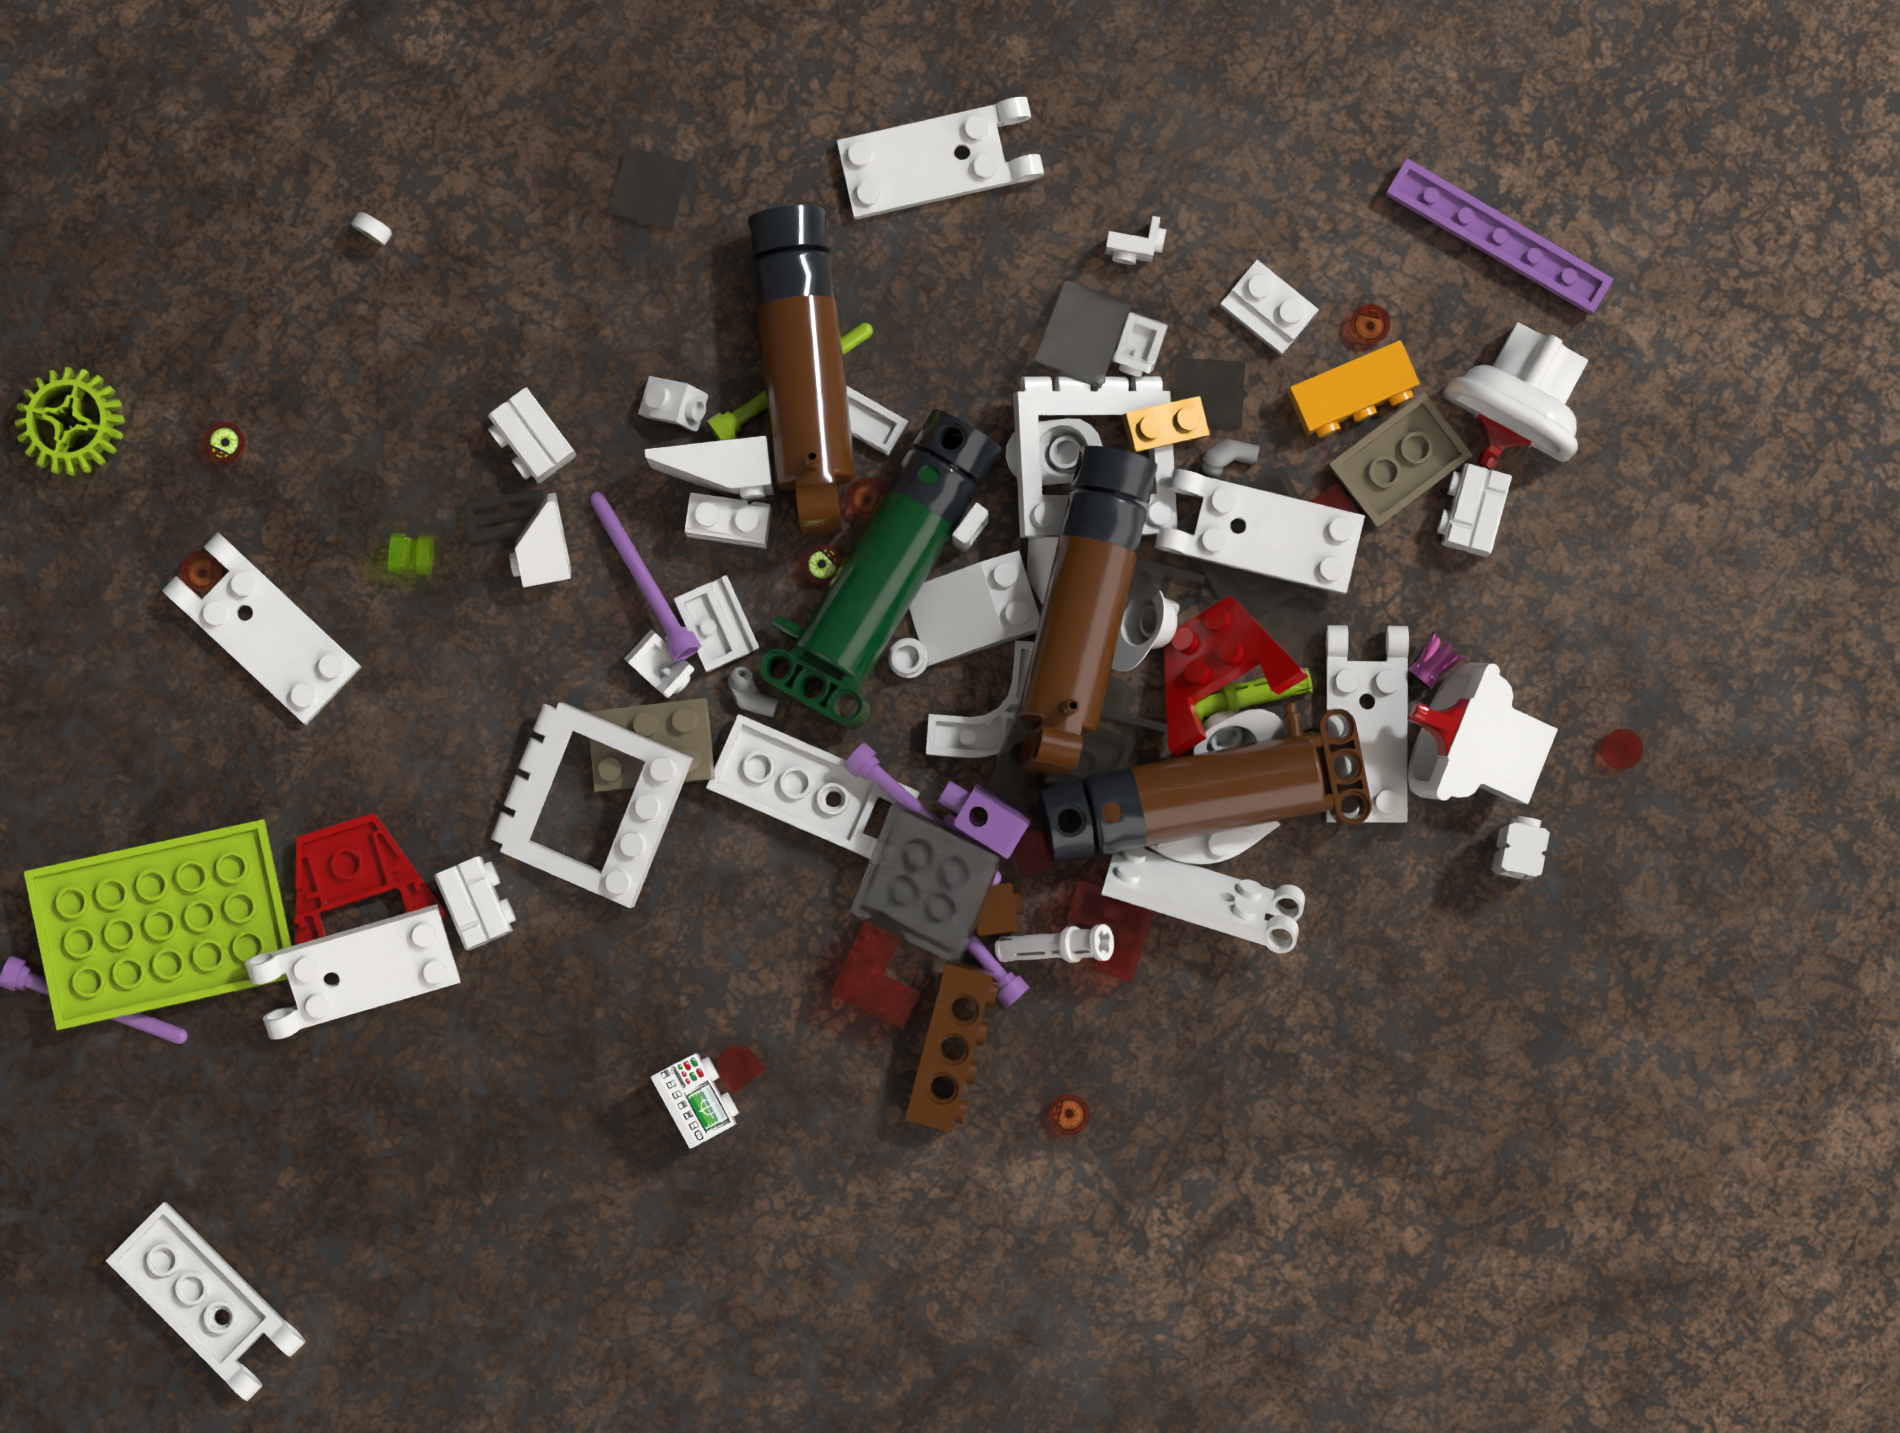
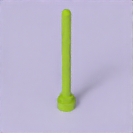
M861 323L841 337L843 355L872 335L873 328L869 323ZM766 390L733 413L727 411L722 415L719 412L706 421L709 429L718 441L737 439L736 434L742 431L740 427L767 409Z

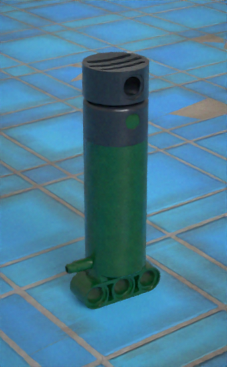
M938 409L932 410L913 442V446L916 449H910L805 628L781 616H776L773 619L772 626L796 641L791 652L789 653L782 649H772L764 654L759 664L762 677L776 690L849 730L859 729L869 720L870 706L859 692L976 495V484L981 485L1002 450L996 442L976 428ZM780 662H789V671L786 676L781 679L773 678L774 667ZM814 681H823L824 688L822 693L815 698H808L806 693L808 686ZM848 700H857L858 708L856 712L850 717H841L840 709L842 705Z

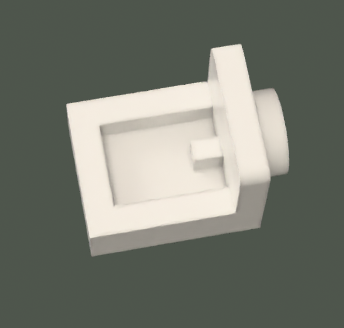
M1152 217L1148 238L1109 231L1105 254L1113 255L1112 260L1122 264L1134 265L1136 260L1152 263L1154 252L1162 253L1166 229L1159 228L1161 217Z
M1130 312L1117 351L1114 352L1112 361L1120 363L1119 370L1137 377H1141L1143 372H1152L1168 324Z
M649 376L638 414L648 419L677 424L696 432L706 412L708 394L687 383Z
M650 630L624 660L661 694L669 698L672 694H677L686 687L690 681L689 675L694 671V668L685 660L673 662L665 648L667 643L653 630Z

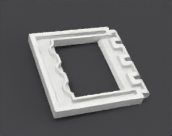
M1125 376L1094 377L1093 391L1090 389L1089 377H1056L1055 391H1052L1051 377L1021 378V391L1013 394L1020 538L1059 537L1069 496L1042 495L1038 415H1123L1126 412L1171 403L1170 391L1162 390V379L1160 376H1133L1130 384L1131 391L1128 390V379ZM1173 445L1149 450V459L1157 463L1158 468L1153 482L1150 503L1148 507H1145L1147 509V516L1142 536H1157L1159 527L1177 530L1176 493L1168 489L1174 469Z
M558 703L557 708L543 704L533 731L544 735V741L530 737L518 768L531 774L529 779L515 775L504 805L516 812L514 816L500 812L491 839L503 844L500 852L628 908H633L693 758L566 703ZM572 731L645 761L602 871L530 840Z

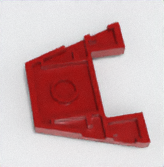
M1231 595L1177 627L1172 640L1164 646L1169 751L1178 757L1206 740V733L1195 708L1196 703L1256 666L1261 665L1270 690L1277 695L1308 678L1307 672L1290 657L1287 651Z
M376 813L296 837L295 945L327 936L321 918L323 912L395 889L400 890L407 913L437 904L441 918L448 917L444 907Z

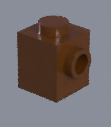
M1001 876V881L994 886L989 885L983 879H979V887L971 889L978 937L1018 932L1016 915L1024 914L1021 890L1013 891L1012 883L1003 884V876Z

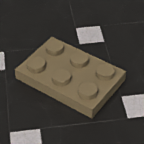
M1424 392L1329 463L1328 467L1377 529L1469 460L1473 454Z
M700 698L587 712L692 757L693 760L684 783L715 779L707 699ZM590 738L594 791L607 792L635 788L645 761Z

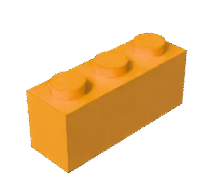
M1399 340L1291 386L1288 396L1306 437L1317 433L1318 438H1322L1341 429L1339 422L1353 417L1355 423L1377 414L1375 407L1390 401L1391 406L1394 407L1414 398L1412 391L1418 388L1420 382L1402 341Z

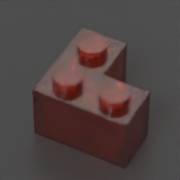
M1078 880L1065 921L1090 929L1099 924L1109 926L1114 937L1112 956L1104 961L1096 959L1092 971L1132 983L1154 911L1102 895V887Z
M864 921L830 995L904 1029L921 992L885 976L902 938Z

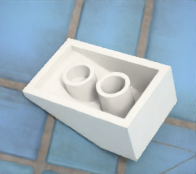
M766 436L645 449V457L652 469L734 499L742 498V500L748 501V504L765 502L766 495L774 494L770 452Z
M1019 550L924 582L909 607L918 639L928 651L929 661L927 667L1036 634L1040 620Z

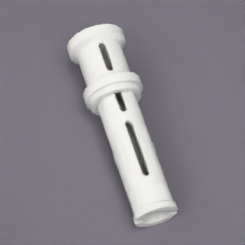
M1106 924L1095 925L1092 929L1080 930L1076 926H1070L1056 934L1000 936L999 940H996L995 953L1001 962L1062 958L1069 963H1074L1088 957L1104 961L1112 956L1114 950V937L1111 929Z

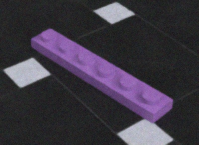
M1408 158L1385 194L1591 316L1614 280L1612 277Z

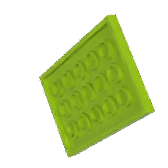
M264 819L24 871L57 1030L288 980L287 973L271 982L252 984L245 966V962L256 955L292 946Z

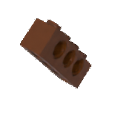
M947 959L905 1121L952 1133L954 1122L963 1124L968 1100L961 1099L965 1083L973 1085L979 1062L971 1060L975 1044L983 1046L989 1025L988 1022L981 1021L985 1005L994 1007L999 983L992 982L994 971ZM958 998L970 999L975 1005L974 1014L967 1018L957 1016L952 1009L953 1002ZM948 1037H957L963 1041L965 1051L956 1057L949 1056L943 1051L942 1042ZM938 1076L949 1077L953 1081L955 1089L949 1095H939L933 1090L932 1081Z

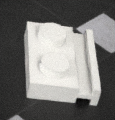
M1258 260L1255 261L1220 304L1223 310L1280 356L1285 353L1287 348L1319 311L1318 308Z
M727 575L674 598L687 630L693 631L701 644V648L697 652L707 673L740 659L749 653L760 650Z

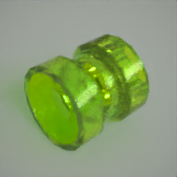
M392 533L388 556L389 572L403 573L406 570H414L418 575L430 576L434 560V537L420 535L415 539L408 538L404 533Z

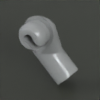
M1224 439L1205 451L1202 456L1204 461L1202 470L1208 476L1217 477L1222 474L1223 467L1233 460L1255 465L1260 446L1232 439Z
M740 666L733 669L728 677V688L736 705L747 711L774 717L778 698L760 694L753 681L752 672L748 668Z

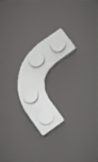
M1015 640L1012 683L1008 696L999 708L984 716L975 717L929 714L926 755L955 758H985L1005 752L1024 740L1026 734L1030 731L1031 722L1022 719L1019 716L1018 710L1034 642Z
M1278 821L1148 847L1160 855L1179 862L1198 865L1214 864L1241 854L1280 826Z

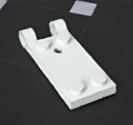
M1014 97L986 107L837 140L854 219L857 220L1043 177L1045 174L1039 154L1021 156L1010 162H1005L997 127L1018 124L1031 118L1027 97ZM959 146H965L969 149L970 155L965 160H959L954 155L955 149Z
M1173 469L1168 489L1179 494L1203 499L1194 535L1172 528L1159 527L1154 548L1342 595L1347 593L1365 515L1205 477L1188 470ZM1234 519L1244 521L1246 529L1243 533L1236 534L1231 530L1230 524Z
M217 532L204 546L208 552L229 570L216 586L201 599L180 578L175 576L162 591L299 720L307 725L358 672L361 666ZM242 606H250L253 610L252 617L247 621H243L238 617V610Z
M1327 625L1325 642L1326 710L1344 709L1354 717L1372 803L1371 813L1362 823H1407L1408 626L1386 627V661H1347L1348 626ZM1369 694L1374 698L1375 703L1371 709H1363L1360 706L1359 699L1362 695ZM1331 716L1326 722V731L1330 737L1339 738L1344 730V725L1339 717ZM1342 755L1338 756L1333 764L1334 772L1338 777L1346 778L1351 772L1350 760ZM1351 795L1346 796L1341 803V810L1346 817L1353 818L1359 811V803ZM1326 811L1325 822H1336L1330 812Z
M738 714L715 766V779L709 780L707 789L887 867L896 849L885 842L863 834L879 797L899 806L868 777L865 780L860 776L854 777L843 767L847 760ZM899 783L916 799L918 798L920 792ZM830 792H837L841 795V803L837 807H830L826 803V796Z
M1144 847L1113 853L1101 893L1105 896L1265 945L1276 953H1287L1295 947L1299 932L1296 920L1301 917L1305 904L1303 891L1294 885H1282L1276 890L1262 887L1256 881L1240 880L1199 866L1179 862L1147 851ZM1283 898H1290L1298 904V907L1286 909L1278 901ZM1266 913L1274 915L1269 921L1264 920ZM1284 929L1292 937L1284 940L1278 939L1273 936L1271 931Z
M437 904L277 951L262 953L245 962L252 984L268 983L287 973L297 1005L273 1010L263 1017L268 1036L274 1040L289 1037L302 1028L461 983ZM333 972L340 979L338 983L328 985L324 981V976L327 973Z
M163 1202L106 1260L227 1384L246 1401L262 1387V1383L248 1368L237 1360L263 1333L289 1357L306 1342L302 1335L291 1324L283 1320L167 1202ZM220 1309L226 1310L230 1315V1319L225 1325H220L215 1320V1314Z

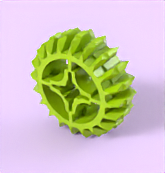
M65 367L62 379L60 380L57 372L51 370L48 372L50 383L46 384L38 377L34 380L35 385L39 388L35 394L31 390H24L23 395L31 400L29 405L17 404L16 409L26 414V418L15 420V426L27 429V431L20 433L17 439L21 444L30 443L24 452L30 458L38 455L36 464L41 468L46 467L51 462V472L58 475L65 464L67 474L75 476L77 464H80L81 469L85 473H90L92 471L90 460L94 459L100 466H103L106 461L100 453L105 449L107 452L115 454L117 449L109 441L111 438L116 440H122L123 433L113 429V426L124 424L125 418L122 415L112 414L122 408V403L119 400H110L115 390L111 386L101 389L104 380L98 375L89 381V372L81 369L75 378L73 370L70 367ZM72 391L71 395L66 396L61 406L57 408L46 407L57 395ZM85 393L91 395L98 405L100 424L87 419L85 416L86 404L83 402ZM70 413H72V416L85 426L76 424L74 428L70 426V430H68L66 426L54 417L64 419L65 416H68L70 418ZM40 420L54 425V440L57 442L55 450H51L44 442L40 431ZM84 435L95 436L84 448L68 452L69 448L74 447L79 437Z

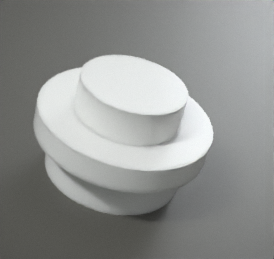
M904 638L897 641L891 647L888 661L891 669L898 676L915 678L927 668L929 655L926 647L920 641L913 638Z

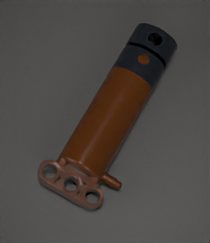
M792 205L759 211L749 216L747 223L752 234L751 259L755 262L752 269L756 282L755 297L775 482L781 489L796 491L802 537L843 533L837 486L851 482L856 476L836 289L832 276V257L829 255L831 246L826 235L827 211L817 206Z
M1086 445L1079 449L1076 470L1071 483V490L1073 491L1068 496L1018 710L1019 716L1022 719L1031 722L1030 731L1026 734L1020 751L1018 767L1021 769L1056 778L1069 774L1076 769L1081 755L1083 736L1080 734H1094L1097 731L1147 516V509L1145 507L1149 506L1153 482L1158 468L1157 463L1144 456L1103 446Z
M1286 703L1283 705L1286 737L1086 775L1083 777L1082 782L1076 777L1040 784L1037 786L1038 809L1050 860L1053 865L1092 858L1094 857V850L1098 855H1107L1329 811L1332 818L1340 824H1360L1369 817L1372 803L1354 717L1344 709H1329L1321 712L1316 717L1312 732L1303 733L1296 703ZM1331 716L1339 717L1344 725L1342 735L1336 739L1330 737L1326 731V722ZM1341 755L1347 757L1351 763V772L1346 778L1338 777L1333 769L1335 759ZM1348 795L1355 797L1359 803V811L1353 818L1346 817L1341 810V803ZM1063 810L1068 811L1073 817V826L1068 832L1062 831L1058 825V816Z

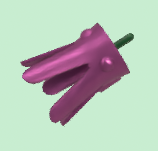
M1434 630L1419 659L1408 668V672L1417 679L1411 686V690H1414L1420 682L1432 690L1440 676L1466 658L1465 656L1458 657L1459 654L1455 651L1450 653L1452 644L1449 642L1444 643L1438 649L1440 638L1436 636Z

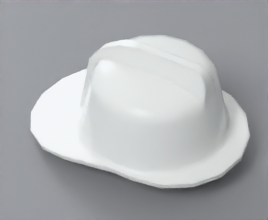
M1071 418L1039 421L1042 486L1071 483L1076 470L1080 447L1086 445L1102 446L1099 434L1090 424L1080 419ZM1014 432L1007 443L1006 460L1010 471L1017 478Z
M1152 582L1139 583L1133 587L1128 595L1111 667L1117 672H1128L1137 667L1150 649L1165 646L1175 635L1177 614L1180 606L1175 601L1163 597L1159 587Z
M1250 709L1240 713L1220 711L1204 721L1202 726L1207 739L1194 746L1193 755L1281 738L1285 736V728L1282 720L1277 715L1263 709Z

